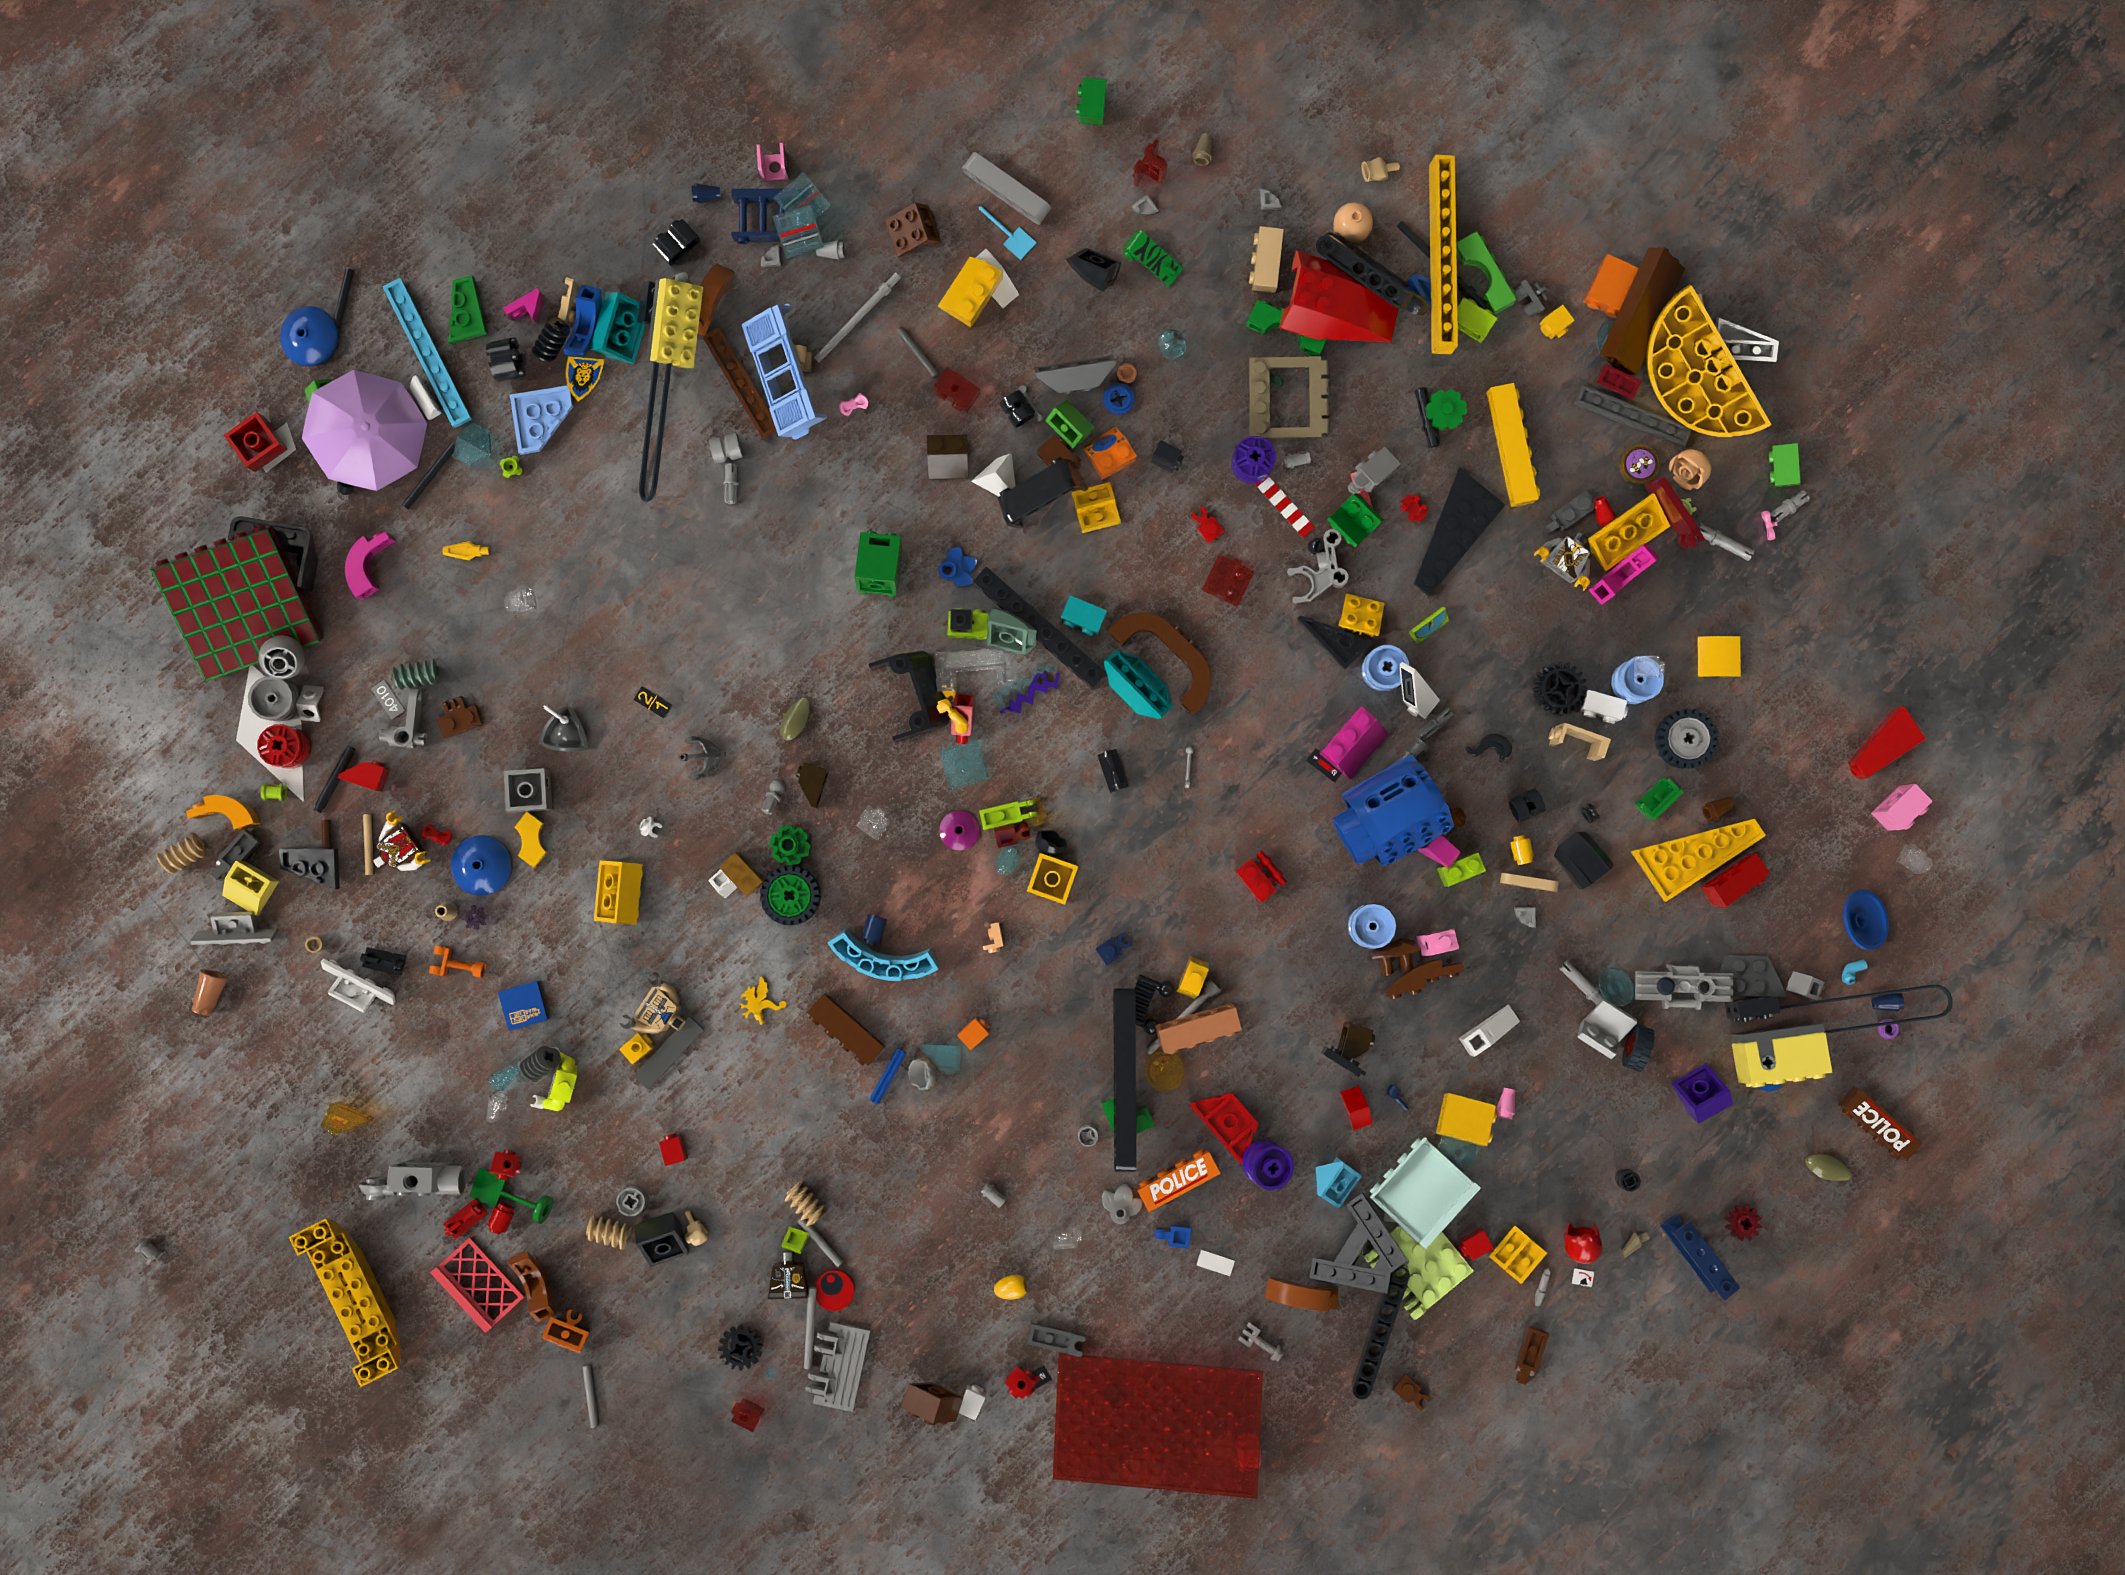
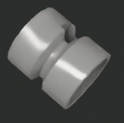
M737 432L727 434L724 440L721 437L709 439L715 464L724 463L728 457L731 460L743 458V451Z

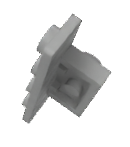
M253 911L212 913L210 919L213 931H197L190 942L191 945L199 944L200 946L209 944L227 945L229 943L248 944L253 942L265 944L273 941L278 932L276 928L257 929Z

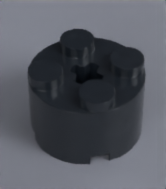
M516 337L486 343V355H490L491 361L488 364L494 379L498 382L525 376L523 365H526L523 353H519V344Z

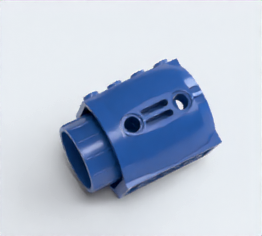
M1412 754L1342 793L1341 795L1347 810L1332 818V822L1342 842L1358 865L1375 857L1382 867L1392 864L1397 859L1420 849L1454 827L1449 807L1425 768L1417 762Z

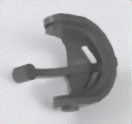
M691 736L686 738L685 742L687 744L699 743L704 753L690 755L681 753L678 758L680 761L705 758L703 769L689 775V779L699 780L711 775L717 769L721 759L726 756V752L720 751L712 742L706 739Z

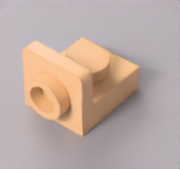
M1000 922L991 924V928L988 929L990 941L994 940L995 944L983 946V949L988 950L989 953L1001 951L1000 947L1004 946Z

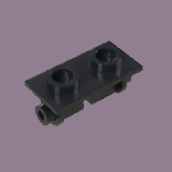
M1108 750L1098 754L1097 756L1109 792L1129 787L1117 750Z
M366 947L365 954L362 953L360 956V961L363 962L362 967L402 975L406 955Z

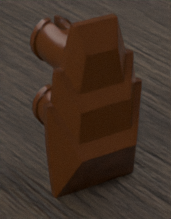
M1400 938L1371 951L1369 955L1372 959H1379L1381 974L1388 976L1394 973L1391 957L1399 956L1401 970L1410 971L1414 968L1411 953L1421 949L1414 940Z

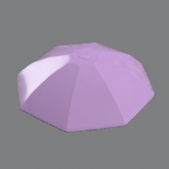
M352 370L312 392L302 439L328 479L377 491L418 467L428 423L401 382Z

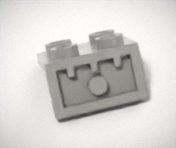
M1603 999L1580 1023L1578 1038L1612 1059L1617 1053L1618 1042L1637 1024V1019L1608 1000Z

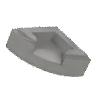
M1260 189L1261 211L1281 209V202L1269 190Z
M1145 195L1131 206L1133 211L1144 216L1154 215L1159 212V209L1148 195Z
M779 245L771 247L762 257V268L781 267Z
M1514 907L1515 915L1522 924L1536 928V907Z

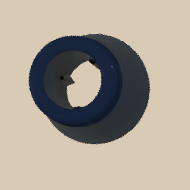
M697 183L692 185L693 202H698L699 204L721 199L720 187Z
M1902 993L1885 994L1872 997L1871 999L1874 1010L1899 1012L1905 1006Z

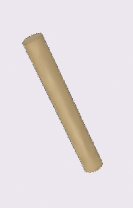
M365 814L363 815L365 875H374L372 815Z

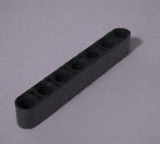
M1407 1265L1401 1268L1405 1270L1403 1276L1393 1274L1391 1288H1397L1399 1290L1398 1294L1393 1296L1381 1293L1352 1380V1391L1358 1399H1366L1371 1394L1410 1278ZM1385 1307L1392 1308V1312L1388 1315L1383 1314L1382 1310ZM1379 1326L1386 1328V1331L1382 1334L1377 1333L1375 1330ZM1374 1345L1380 1348L1375 1353L1369 1351V1348ZM1365 1365L1373 1367L1369 1372H1365L1362 1368ZM1359 1384L1367 1386L1363 1391L1357 1390L1356 1387Z

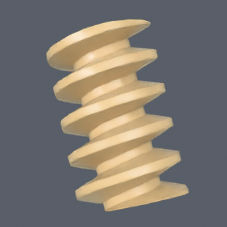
M192 833L193 840L185 837L186 844L178 841L179 848L171 845V852L164 849V857L157 853L158 862L168 873L174 874L177 872V869L182 870L184 866H189L192 862H196L199 858H203L206 855L205 846L196 833Z
M800 1180L786 1193L787 1196L784 1201L792 1200L790 1208L797 1206L798 1208L795 1213L803 1212L801 1220L808 1218L809 1220L806 1224L808 1227L819 1220L827 1211L822 1212L823 1204L816 1206L819 1201L818 1198L811 1200L812 1192L805 1194L808 1187L800 1188L803 1182Z
M593 1214L587 1227L586 1236L588 1235L589 1241H593L596 1237L597 1243H601L604 1239V1245L607 1246L611 1242L614 1248L619 1244L620 1249L623 1250L629 1242L632 1226L627 1230V1223H624L619 1228V1221H616L612 1226L611 1219L603 1223L602 1216L598 1221H595V1215Z

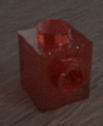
M743 1398L740 1404L735 1403L730 1413L734 1415L731 1422L753 1432L765 1409Z

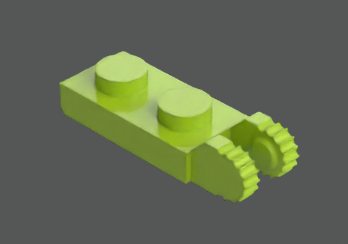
M1035 799L1020 803L1017 801L979 810L983 830L1037 817L1038 812L1033 811L1022 815L1020 807L1033 806Z

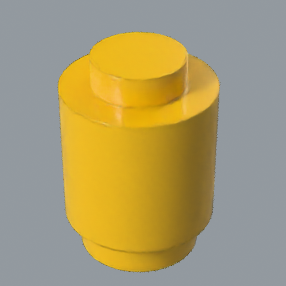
M1525 835L1513 837L1514 841L1510 842L1514 861H1517L1518 865L1534 862V852L1530 838H1526Z

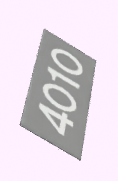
M385 680L371 688L391 720L405 711Z

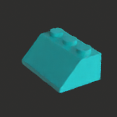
M619 292L605 293L589 350L608 358L635 364L646 324L638 322L640 302Z

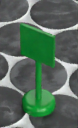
M479 1168L469 1197L476 1198L478 1201L495 1207L498 1205L502 1195L534 1208V1222L542 1224L547 1219L553 1205L552 1197L545 1195L535 1204L503 1191L506 1183L505 1180L497 1179V1175Z

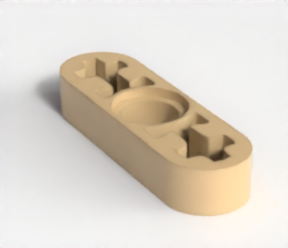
M1501 873L1500 883L1558 892V881Z

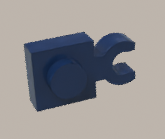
M1125 932L1118 936L1116 942L1111 937L1095 949L1106 965L1123 954L1120 950L1122 947L1127 948L1132 945V941H1129L1127 944L1122 942V937L1126 935Z

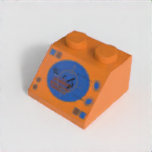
M1117 427L1110 429L1082 446L1102 481L1132 464L1137 459V455L1130 443Z

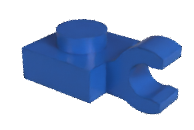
M1170 1225V1231L1155 1228V1239L1168 1240V1246L1189 1249L1191 1227Z

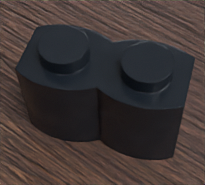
M681 219L680 221H674L666 233L657 235L653 246L663 259L672 266L687 252L692 250L700 242V239L692 228Z
M1160 440L1151 463L1173 473L1174 470H1179L1184 456L1181 455L1182 450Z

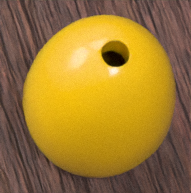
M1017 1274L1002 1278L994 1286L995 1294L1002 1299L1008 1300L1019 1299L1025 1296L1028 1291L1026 1278Z

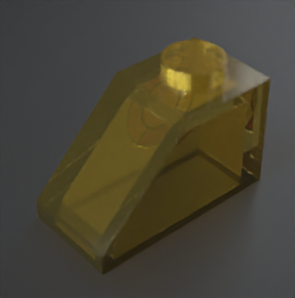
M339 1102L330 1103L321 1127L326 1128V1132L329 1134L338 1135L373 1121L374 1117Z

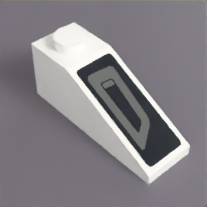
M1401 662L1399 666L1403 701L1408 706L1407 710L1415 717L1419 715L1426 718L1440 699L1416 669Z

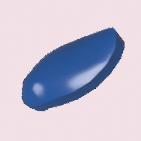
M1421 275L1409 277V284L1417 291L1418 295L1427 301L1429 308H1431V279Z

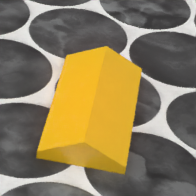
M1652 493L1588 538L1591 553L1604 571L1609 570L1643 544L1649 542L1670 527L1656 495Z

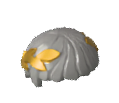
M928 1058L913 1060L908 1067L911 1084L919 1087V1090L931 1089L935 1085L937 1078L935 1064Z

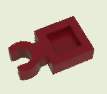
M1022 823L1016 828L1014 824L995 827L994 832L998 848L1018 844L1017 839H1030L1029 831L1023 832L1029 830L1028 823Z

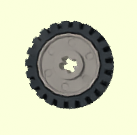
M1683 709L1667 715L1659 723V728L1656 729L1657 736H1655V741H1657V745L1655 746L1660 751L1658 754L1664 758L1663 760L1666 763H1670L1671 766L1680 769L1701 766L1713 757L1712 754L1717 750L1715 747L1718 746L1719 741H1717V738L1719 736L1715 731L1717 729L1716 725L1712 724L1711 718H1707L1705 713H1700L1698 710ZM1686 736H1689L1690 739L1687 742H1685L1684 738H1686Z

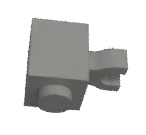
M1793 971L1786 990L1798 996L1818 1001L1821 1000L1820 994L1825 989V982L1813 976Z

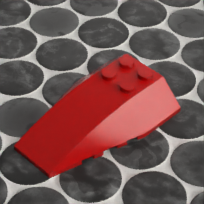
M1298 250L1295 251L1291 270L1297 272L1290 306L1283 309L1279 329L1315 340L1392 342L1398 308L1392 306L1329 260Z

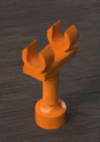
M434 947L433 953L444 955L441 967L430 966V974L447 976L449 967L471 971L473 976L483 978L486 972V962L477 960L475 964L453 960L451 959L452 948Z

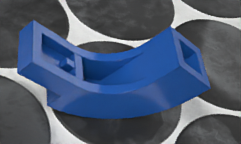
M582 284L575 297L576 318L574 327L564 347V354L577 357H585L589 350L602 306V290Z

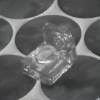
M1659 655L1634 657L1635 678L1656 677L1659 679L1661 678V673H1665V662L1661 661Z
M1072 1224V1237H1069V1234L1057 1235V1238L1053 1239L1054 1250L1077 1248L1078 1242L1082 1241L1081 1229H1076V1224Z

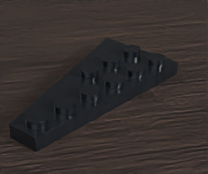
M1461 467L1458 468L1426 554L1413 583L1428 597L1505 507L1502 501Z

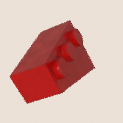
M1752 853L1701 886V889L1714 907L1725 908L1739 897L1748 893L1749 889L1753 886L1763 883L1766 880L1765 877L1770 872L1757 853Z

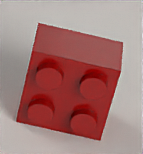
M258 412L224 434V437L243 464L254 472H257L288 450L266 417Z

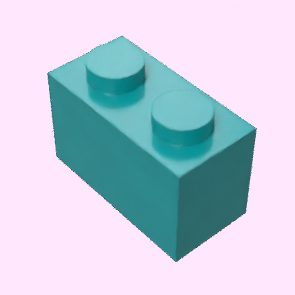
M1069 596L1061 615V621H1064L1063 625L1074 629L1075 626L1081 628V632L1089 636H1093V634L1098 635L1107 610Z

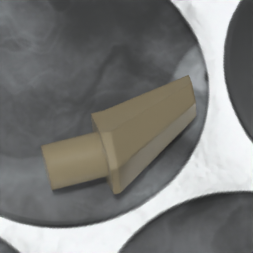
M1644 1232L1640 1235L1634 1233L1622 1250L1623 1257L1626 1258L1642 1247L1641 1243L1650 1239L1648 1233Z

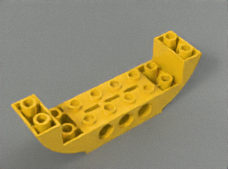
M328 1218L290 1236L289 1239L297 1256L307 1252L360 1362L352 1368L360 1387L398 1369L401 1361V1349L395 1325L396 1320L361 1247L357 1246L345 1229Z

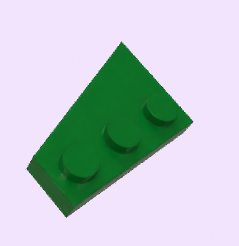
M470 275L453 280L451 295L452 314L449 319L450 335H448L447 343L454 344L488 334L475 278Z

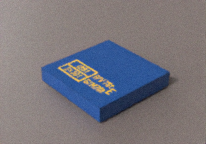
M539 981L498 992L508 1031L549 1020Z

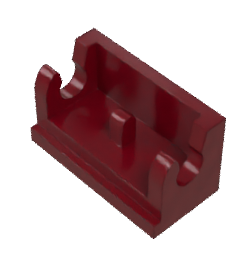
M1606 364L1601 366L1600 374L1595 379L1597 384L1630 399L1634 398L1642 380Z

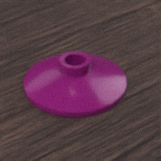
M961 810L953 811L947 814L941 821L939 828L941 840L947 847L953 850H966L977 841L979 837V824L972 814ZM956 827H962L963 832L957 834L955 832Z

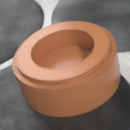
M1124 363L1119 366L1117 378L1121 383L1131 384L1136 379L1137 371L1132 364Z

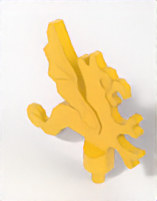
M762 976L756 991L757 998L755 997V987L751 989L748 986V989L741 994V998L743 996L746 997L745 1000L748 1001V1004L743 1005L740 1003L741 1009H748L742 1015L748 1018L749 1013L752 1012L756 1021L759 1020L760 1025L764 1024L762 1009L769 1007L776 1011L785 1008L787 1005L785 1001H781L779 1006H776L772 1001L764 1000L769 990L767 989L768 983L764 982Z

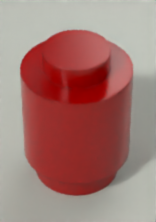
M499 1202L487 1223L490 1227L489 1230L499 1235L502 1232L505 1233L514 1216L513 1211L515 1208L507 1203Z

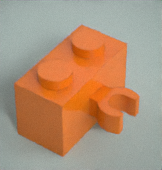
M570 1309L566 1315L567 1323L550 1317L542 1339L581 1354L589 1336V1332L575 1327L582 1320V1314H579L578 1318L573 1320L570 1317L572 1314Z

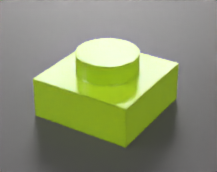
M789 1227L782 1242V1248L801 1254L809 1234Z

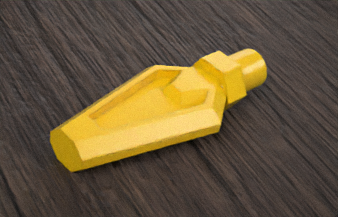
M467 541L443 546L442 552L445 556L470 561L475 556L489 555L490 547H482Z

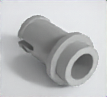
M1305 451L1293 455L1288 453L1287 456H1284L1286 468L1290 467L1293 469L1294 466L1311 463L1309 452Z
M987 1183L980 1191L983 1194L982 1196H986L997 1208H1000L1007 1199L994 1188V1184Z

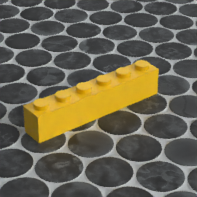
M1514 383L1491 387L1486 393L1510 506L1516 507L1535 503L1539 499L1540 489L1535 484L1536 470L1534 465H1531L1532 451L1526 442L1528 433L1522 423L1524 414L1518 404L1520 398L1519 391L1515 388Z

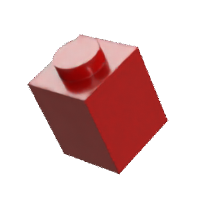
M676 1133L665 1135L664 1140L659 1142L665 1166L688 1159L682 1135L676 1136Z
M1481 1228L1459 1239L1462 1244L1459 1246L1464 1257L1468 1256L1472 1261L1494 1249L1485 1231Z

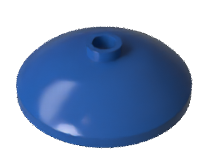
M305 306L294 310L286 317L281 327L280 343L284 353L293 362L302 366H317L324 363L333 355L338 344L339 334L334 319L326 311L317 307Z
M478 835L464 840L456 848L451 859V873L456 884L465 892L478 896L493 894L500 890L507 883L512 871V859L508 849L502 842L490 836ZM477 861L480 862L479 869L475 868V863Z
M1865 889L1854 891L1848 896L1843 908V923L1848 936L1862 949L1874 950L1881 947L1886 941L1889 932V919L1883 902L1875 893Z

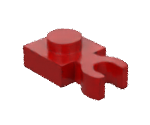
M1200 507V511L1203 514L1202 517H1197L1194 512L1191 514V517L1195 522L1201 524L1196 529L1207 544H1209L1225 531L1214 516L1208 519L1206 509Z

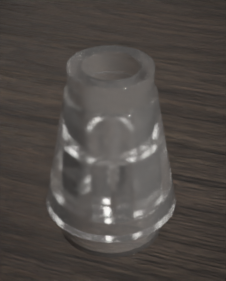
M495 1091L489 1096L486 1121L494 1124L498 1122L509 1104L508 1095Z

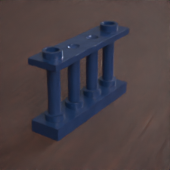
M803 188L732 189V199L734 203L739 205V232H731L734 242L738 244H748L749 242H784L810 234L811 231L805 230L782 238L780 234L788 232L786 231L787 207L784 208L783 206ZM810 189L795 203L799 206L813 194L812 190ZM749 203H757L759 205V232H747V205ZM769 203H777L779 205L778 231L767 232V205ZM806 205L798 211V228L806 226ZM813 238L798 242V244L813 242Z
M1674 1214L1660 1225L1661 1229L1710 1293L1716 1290L1725 1301L1740 1289L1739 1285L1691 1221L1684 1224L1681 1218Z

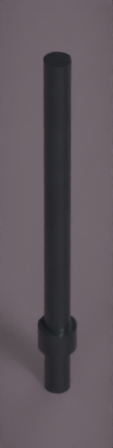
M1401 221L1397 227L1430 259V247ZM1457 275V286L1464 292L1463 295L1467 299L1474 300L1477 306L1483 308L1487 303L1476 294V290L1472 286H1468Z

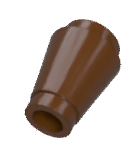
M1730 797L1706 802L1705 806L1702 807V813L1708 821H1716L1734 808V802Z

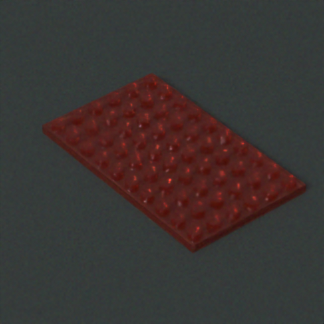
M1060 1353L1058 1355L1053 1479L1258 1499L1263 1371L1087 1355L1078 1357Z

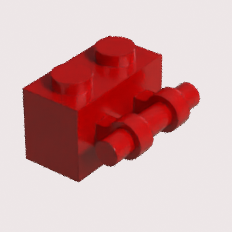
M1261 850L1256 854L1260 860L1259 863L1256 864L1253 859H1249L1234 871L1259 903H1262L1277 891L1272 884L1274 881H1277L1280 886L1287 882L1282 876L1283 872L1280 869L1278 870L1271 862L1270 856H1266ZM1264 866L1271 874L1269 878L1261 871V868Z

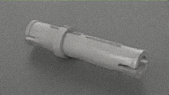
M1700 523L1697 527L1703 530L1701 533L1711 545L1716 544L1746 561H1749L1752 557L1748 554H1754V549L1721 534L1720 530L1715 531L1703 525V523Z
M1569 960L1564 964L1570 970L1563 964L1561 965L1559 970L1586 994L1588 1000H1592L1595 1005H1598L1603 999L1608 1000L1599 992L1600 989L1597 986L1594 987Z

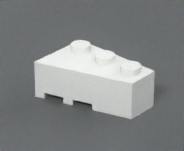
M1716 317L1715 327L1734 360L1776 362L1779 341Z

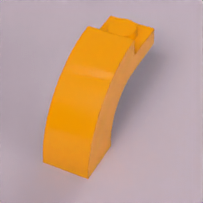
M229 796L203 797L205 803L195 804L192 806L193 809L186 811L188 819H199L221 812L231 820L234 829L237 830L261 824L256 812L247 803Z

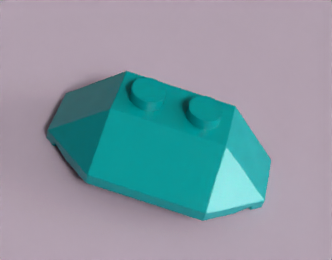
M1117 649L1105 659L1104 665L1109 686L1137 714L1161 719L1173 708L1167 685L1139 657Z

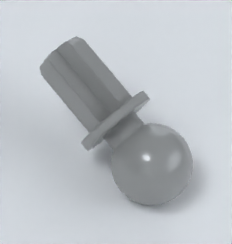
M781 780L772 781L769 786L770 792L765 794L766 799L761 808L765 814H772L777 802L781 801L779 795H782L785 791V784Z

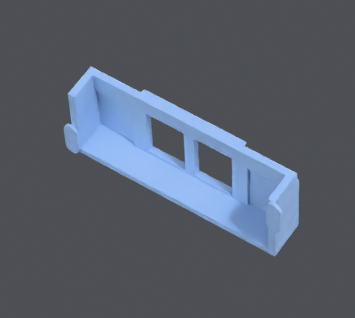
M777 304L741 325L750 352L753 354L778 436L799 439L809 433L811 426L826 419L827 415L816 414L784 318V314L791 311V305ZM782 343L788 362L773 370L767 351ZM790 369L796 389L782 396L776 377Z

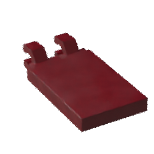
M1665 477L1649 480L1644 484L1650 495L1652 493L1656 495L1669 524L1675 533L1678 534L1677 542L1683 549L1688 547L1694 548L1697 546L1695 543L1697 540L1698 542L1705 540L1700 529L1697 528V524Z

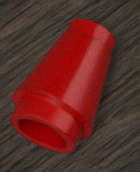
M1605 496L1594 499L1597 523L1600 524V527H1605L1615 520L1616 514Z

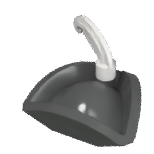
M544 705V709L553 716L548 720L540 738L542 746L566 752L586 750L588 747L586 735L573 708L566 706L555 712L549 706Z

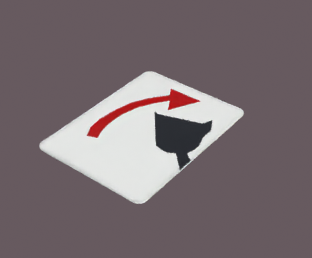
M1574 1269L1572 1284L1592 1287L1594 1272Z

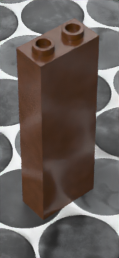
M1663 246L1648 248L1600 352V355L1613 367L1626 374H1638L1647 354L1648 341L1653 325L1663 308L1672 299L1685 271V268L1679 263L1680 261L1673 257L1669 250Z

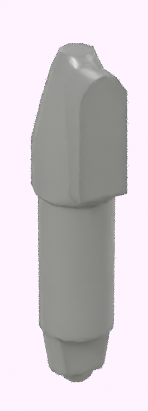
M1549 1268L1544 1270L1536 1290V1306H1540L1545 1297L1551 1274Z

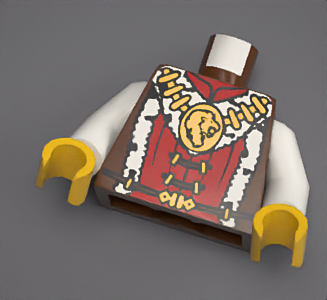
M393 810L386 815L387 821L379 836V843L376 845L381 854L373 859V862L379 869L389 864L392 869H399L401 871L416 870L423 864L430 862L431 859H425L424 856L427 855V851L423 849L407 824L399 822L403 817L399 816L396 818V810Z

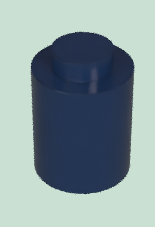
M872 914L867 915L861 936L865 938V943L876 945V942L881 943L887 919Z

